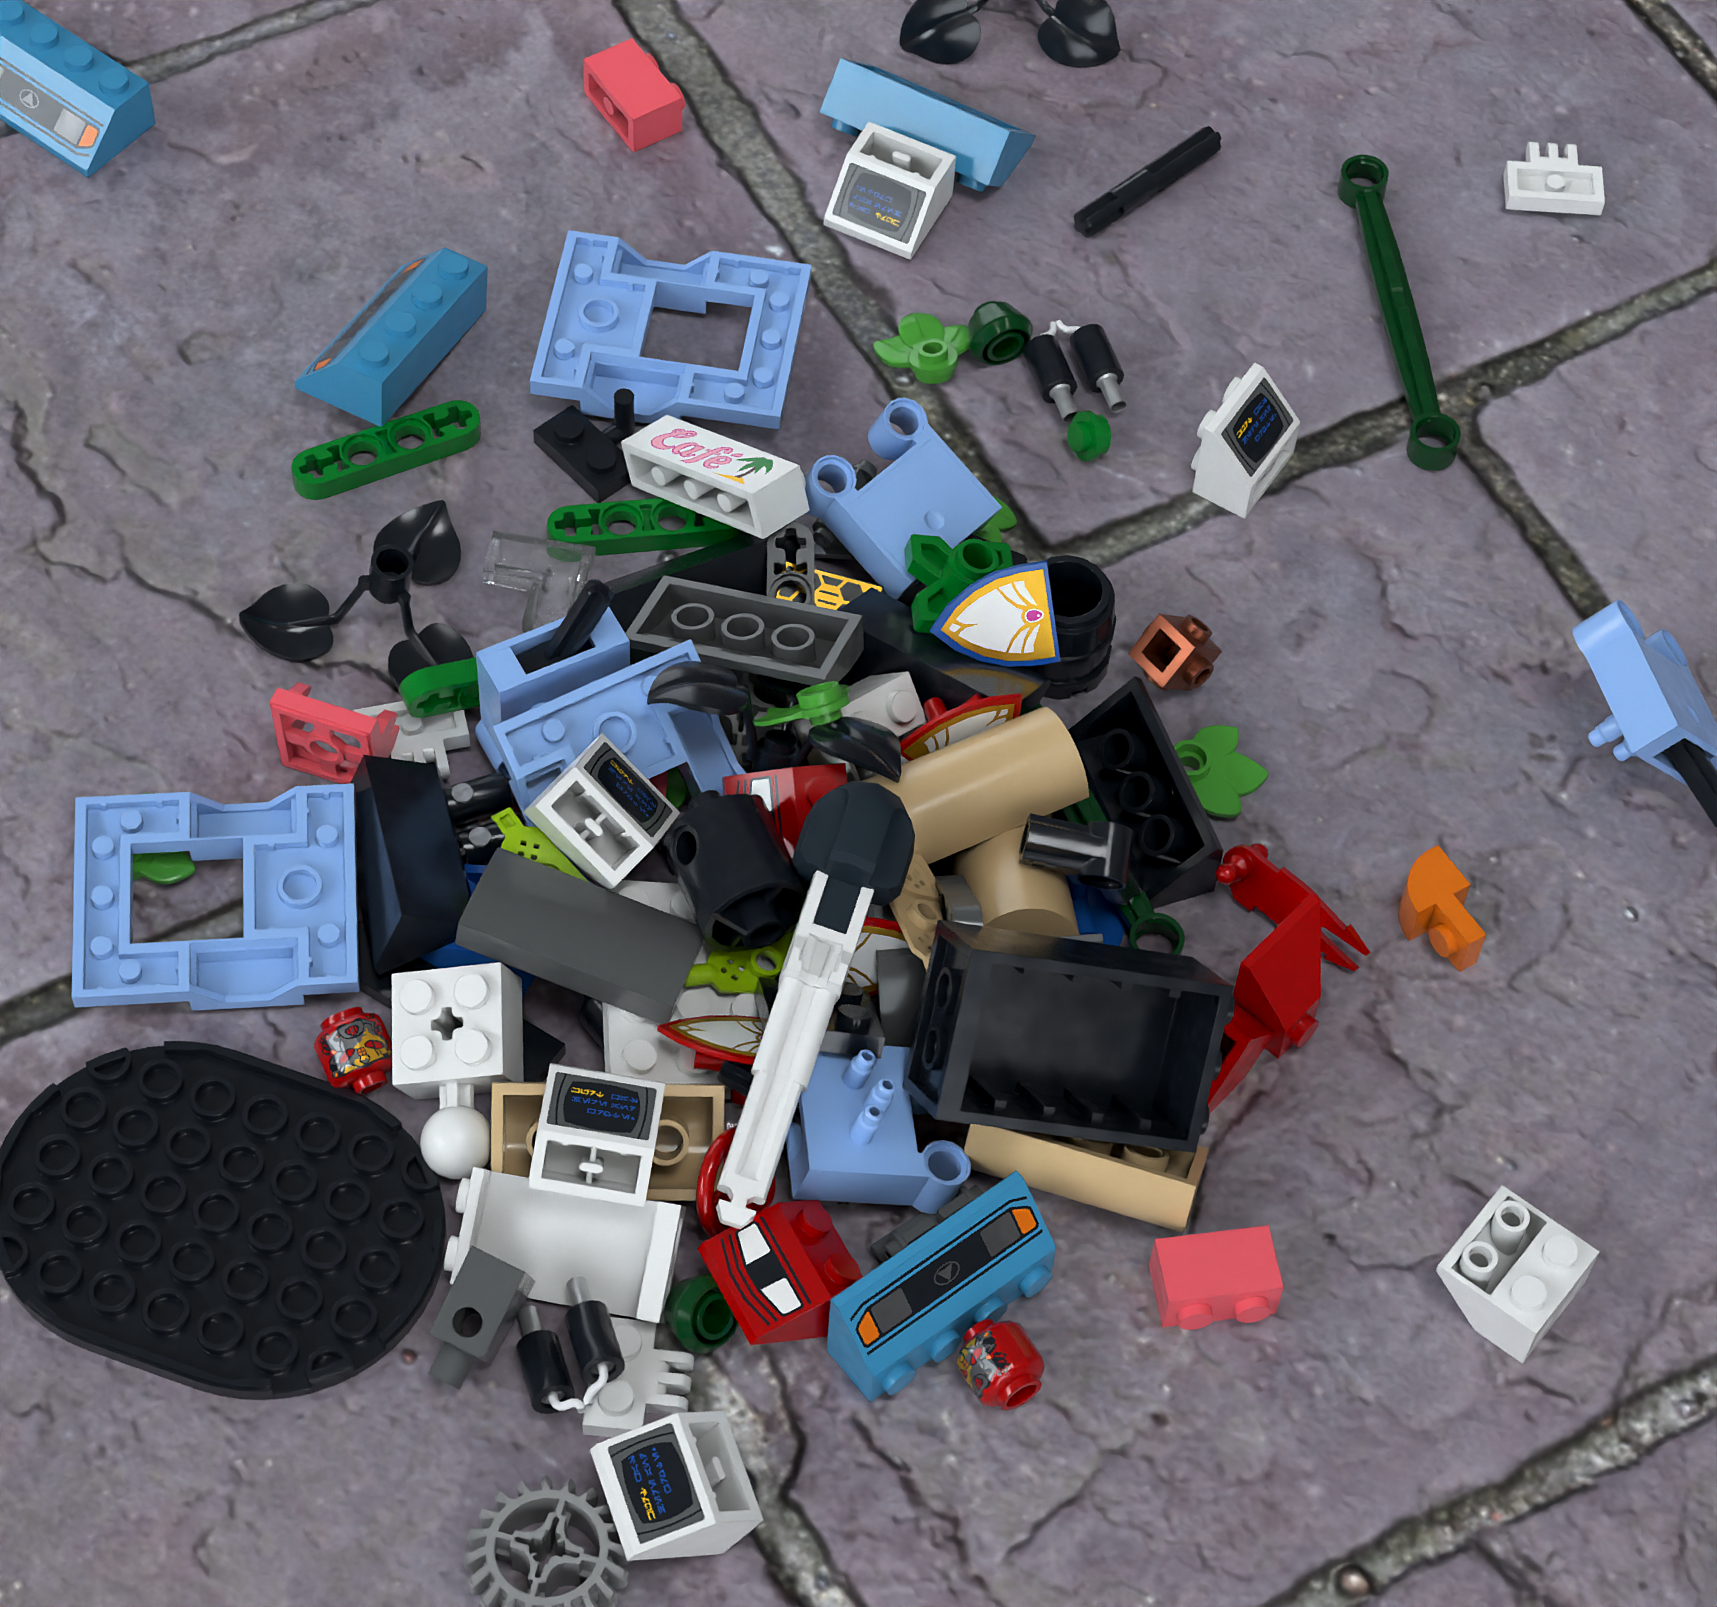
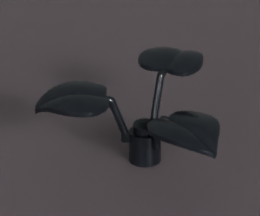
M916 0L902 23L899 38L901 48L904 51L938 64H955L965 60L975 51L981 38L980 23L972 14L978 12L989 0H977L970 6H968L967 0ZM1036 0L1043 12L1049 16L1040 25L1037 39L1042 50L1055 62L1069 67H1093L1114 59L1120 53L1121 49L1117 36L1115 17L1106 0H1058L1055 9L1046 0Z
M438 500L413 508L396 517L380 530L374 540L369 575H361L358 578L357 586L335 613L329 615V602L319 590L307 584L289 583L267 591L250 607L239 613V622L242 628L257 646L275 657L291 662L311 661L330 651L333 645V633L329 626L340 623L362 594L369 590L370 594L377 601L383 604L398 602L401 608L404 631L408 640L395 644L388 657V672L398 688L408 675L417 670L474 658L467 641L454 628L443 623H433L426 626L418 634L413 625L410 607L411 595L408 593L411 580L423 586L436 585L451 578L460 564V541L451 523L445 501Z
M698 661L679 662L664 669L656 677L649 690L648 705L653 703H669L715 715H735L743 711L748 741L746 759L753 761L751 773L801 767L812 749L816 747L826 754L899 783L902 771L900 742L890 729L878 723L861 718L843 716L833 721L832 725L826 723L812 727L809 730L807 740L800 749L797 745V738L791 734L794 721L784 723L781 730L773 729L767 731L765 737L758 741L756 726L753 723L754 714L750 691L745 687L736 686V675L723 667ZM756 674L757 678L766 687L783 693H791L787 708L799 704L796 694L811 686ZM845 676L839 681V685H846Z

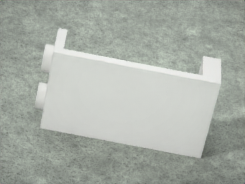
M473 1167L471 1179L462 1178L456 1200V1212L464 1214L459 1237H450L444 1261V1270L452 1272L450 1284H453L471 1246H474L526 1272L536 1282L527 1298L572 1306L566 1283L573 1277L582 1276L587 1281L592 1300L604 1303L609 1313L656 1323L665 1322V1303L671 1291L686 1207L650 1200L645 1201V1207L532 1189L527 1188L529 1178Z

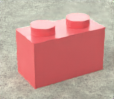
M633 38L583 59L584 93L633 153L682 131V110L685 108V99L676 83H670L660 72L655 58L650 53H644Z
M1269 1225L1154 1240L1149 1269L1162 1327L1179 1326L1185 1330H1195L1206 1327L1213 1321L1236 1318L1239 1322L1251 1323L1276 1313L1284 1287Z

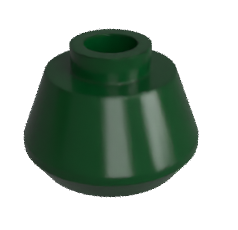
M985 302L974 311L973 316L969 320L970 353L975 360L988 365L1008 363L1023 353L1024 346L1031 340L1033 325L1029 318L1007 302Z
M711 1273L683 1279L668 1294L664 1309L666 1322L681 1344L688 1350L701 1354L713 1352L723 1346L735 1333L738 1322Z

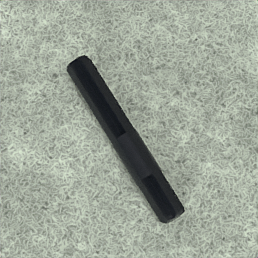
M1210 126L1201 128L1077 211L1073 216L1075 230L1081 232L1084 237H1092L1221 149V135Z

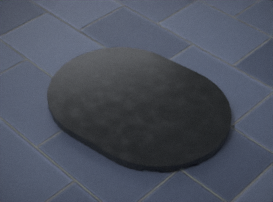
M164 1041V1046L146 1047L131 1051L125 1047L87 1061L86 1067L67 1077L59 1084L52 1083L42 1091L17 1118L0 1148V1271L18 1302L45 1328L71 1344L200 1391L244 1400H273L311 1394L344 1382L377 1363L410 1332L432 1298L441 1275L445 1258L447 1230L440 1183L436 1172L424 1160L421 1148L402 1127V1123L382 1106L359 1093L356 1094L347 1088L334 1087L322 1079L237 1050L192 1041Z

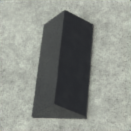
M745 533L605 582L603 584L609 585L614 591V597L609 607L626 633L664 575L767 596L768 537L761 539L752 534ZM786 536L785 544L777 545L776 548L785 550L786 561L796 563L797 549H800V545L797 543L796 536ZM778 569L775 570V575L778 574ZM630 648V666L658 653Z
M872 587L838 610L863 615L864 650L845 675L846 685L849 687L868 676L909 671L922 709L924 703L934 697L941 698L947 711L962 705L976 693L983 698L1021 693V716L1036 709L1051 684L1048 678L1025 666L1006 667L981 662L954 650L934 634L916 632L913 627L911 607Z
M1134 676L1068 729L1081 757L1088 786L1107 821L1124 825L1135 832L1132 852L1146 875L1144 892L1153 909L1214 892L1217 882L1215 873L1221 864L1224 850L1142 679Z
M363 755L350 784L354 783L356 796L357 891L374 968L381 975L455 942L458 923L472 893L441 772L436 764Z

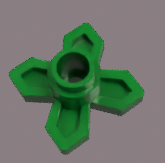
M912 534L904 549L907 572L928 586L917 593L911 605L914 630L920 633L933 634L930 632V628L946 605L968 585L994 571L1012 567L1010 545L1007 543L968 539L952 549L939 536Z

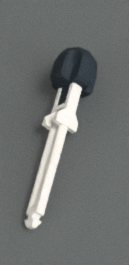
M850 781L818 799L805 818L792 857L793 867L798 877L811 884L779 977L778 992L751 1070L754 1078L717 1185V1190L726 1193L731 1202L722 1199L718 1201L716 1210L720 1223L740 1230L753 1221L756 1211L745 1208V1206L752 1202L758 1205H763L766 1202L801 1092L807 1090L834 1005L841 996L870 904L884 906L901 895L913 858L915 833L912 821L900 797L878 783Z

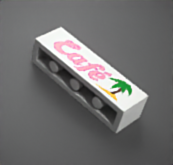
M665 415L621 441L633 487L761 539L768 537L810 511L805 492L806 480L800 465L675 417Z

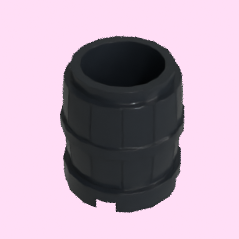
M1062 555L1046 559L1061 662L1025 666L1051 681L1043 697L1056 700L1070 699L1072 692H1079L1087 688L1086 693L1096 689L1104 679L1108 670L1112 649L1111 642L1117 620L1115 615L1114 589L1104 572L1097 565L1084 558Z

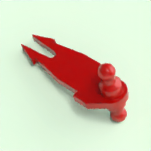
M1240 844L1232 847L1225 853L1223 864L1216 870V879L1223 885H1229L1233 898L1250 912L1257 907L1279 925L1313 893L1320 899L1321 928H1326L1363 955L1367 956L1371 953L1351 924L1346 926L1308 885L1287 868L1279 869L1267 859L1269 855L1268 849L1264 845L1253 844L1249 846ZM1321 930V952L1326 954L1324 959L1353 971L1358 970L1360 967Z

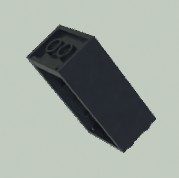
M938 920L902 1086L936 1120L1196 1153L1199 1137L1205 1133L1209 1123L1210 1112L1207 1102L1211 1084L1219 1076L1222 1067L1220 1045L1225 1025L1231 1022L1235 1010L1234 986L1191 956Z

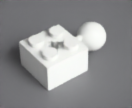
M501 962L392 974V1085L415 1100L440 1098V1110L428 1119L421 1133L420 1147L423 1158L434 1172L449 1179L471 1177L473 1167L483 1169L491 1158V1125L480 1112L474 1109V1094L491 1093L493 1081L524 1082L522 979Z

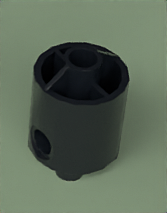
M708 790L696 795L689 802L690 810L680 817L671 826L670 830L664 833L660 841L702 937L712 949L723 952L747 951L770 946L798 923L808 892L802 879L798 877L794 870L792 858L762 796L758 794L721 796L718 791Z

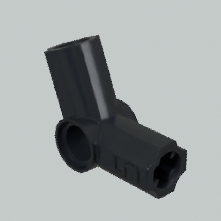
M1032 813L1027 817L1019 848V863L1053 870L1054 872L1076 875L1080 883L1101 890L1107 902L1113 904L1127 905L1131 898L1143 893L1146 875L1132 852L1135 832L1131 828L1105 821L1089 822L1086 825Z

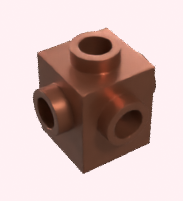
M1159 613L1154 621L1146 627L1142 636L1129 651L1128 655L1144 669V676L1156 687L1164 691L1169 689L1191 691L1201 686L1211 676L1214 670L1213 663L1222 653V650L1209 639L1212 635L1210 628L1195 616L1188 614L1186 617Z

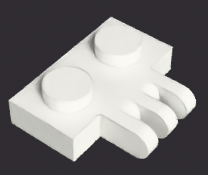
M1528 141L1526 162H1506L1504 170L1506 209L1601 215L1605 204L1602 167L1578 165L1576 144H1566L1563 158H1561L1558 154L1557 143H1547L1545 156H1540L1539 143Z
M403 701L353 710L376 718L385 709L397 713L398 717L395 724L399 725L400 729L389 758L421 763L435 762L441 772L442 779L450 778L446 750L470 746L464 710L416 718L410 715Z
M611 1317L625 1362V1369L619 1377L606 1383L594 1395L593 1407L586 1409V1412H584L583 1434L613 1438L644 1426L646 1413L670 1416L675 1413L688 1412V1399L682 1396L667 1395L666 1393L684 1395L690 1392L692 1379L687 1375L678 1373H689L693 1370L694 1356L686 1352L655 1349L657 1336L656 1322Z

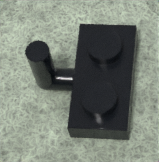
M622 388L614 393V423L603 431H600L573 404L533 430L534 443L597 503H601L631 483L624 453L617 447L621 441L633 435L635 429L634 393L631 390Z

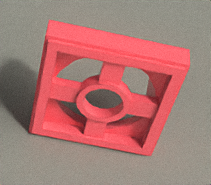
M300 682L291 687L289 691L277 687L269 703L283 766L340 784H350L363 755L389 758L400 729L399 725L395 724L398 717L397 713L385 709L376 718L310 698L308 695L311 686ZM306 722L314 724V730L310 732L304 731L303 728ZM334 731L355 737L361 743V748L346 744L340 737L334 734ZM315 741L330 745L337 753L324 750Z

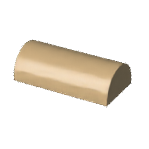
M1048 707L1038 708L902 764L899 783L879 774L862 780V782L878 783L900 797L912 821L915 833L913 853L922 855L927 865L1026 824L1030 813L1045 816L1089 798L1087 777L1077 747L1061 719Z
M1053 813L1045 815L1046 817L1054 818ZM1025 824L950 855L953 875L964 876L980 903L983 926L1054 937L1080 935L1066 873L1054 872L1053 870L1019 863V848Z
M492 1082L491 1171L529 1178L546 1082ZM665 1084L646 1200L696 1201L697 1180L703 1159L713 1141L724 1132V1084ZM724 1158L721 1161V1164L716 1175L714 1192L717 1189V1185L724 1167Z
M970 1124L964 1153L969 1157L972 1170L1005 1179L1017 1170L1024 1178L1028 1187L1181 1233L1185 1232L1209 1152V1148L1197 1145L1196 1153L975 1124Z

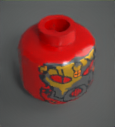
M353 1007L330 1016L320 1024L322 1032L315 1039L314 1049L332 1086L354 1089L356 1094L365 1095L387 1084L388 1080L385 1074L392 1069V1040L379 1015L364 1013L361 1007Z
M985 1319L972 1326L963 1337L965 1345L961 1348L956 1362L960 1373L981 1404L990 1407L1000 1406L1002 1410L1007 1411L1023 1405L1037 1394L1042 1386L1040 1378L1044 1372L1045 1364L1041 1354L1019 1323L1013 1321L995 1323L992 1319Z

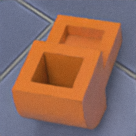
M1436 845L1420 855L1410 869L1399 904V922L1408 941L1427 932L1435 951L1440 956L1447 957L1458 972H1461L1477 963L1487 934L1464 908L1471 884L1439 845Z

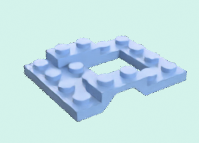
M568 230L530 377V394L580 401V412L582 414L614 418V393L619 389L626 388L634 393L635 422L652 424L665 415L682 420V416L780 430L811 281L812 265L719 251H710L686 265L648 260L619 237ZM709 301L752 308L739 371L642 357L654 307L706 314Z
M691 639L489 728L512 779L508 783L528 827L537 826L523 811L602 733L647 779L678 766L692 798L708 790L718 791L721 796H724L722 777L746 774L734 755L720 724L719 715L699 712L669 703L647 704L651 685L664 669L679 662H701ZM563 853V855L579 870V868ZM579 870V872H580L590 883H592V882Z
M354 783L295 786L273 800L262 803L221 804L192 792L75 797L72 1001L74 1007L189 1001L191 1010L197 1011L305 1005V995L360 992L356 796ZM190 851L192 861L243 858L244 938L133 943L134 854Z

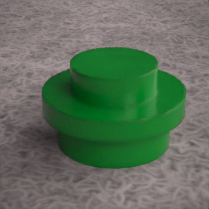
M1089 410L1077 412L1067 430L1068 444L1082 461H1094L1100 455L1107 453L1111 445V429L1107 419L1103 415H1095V413Z

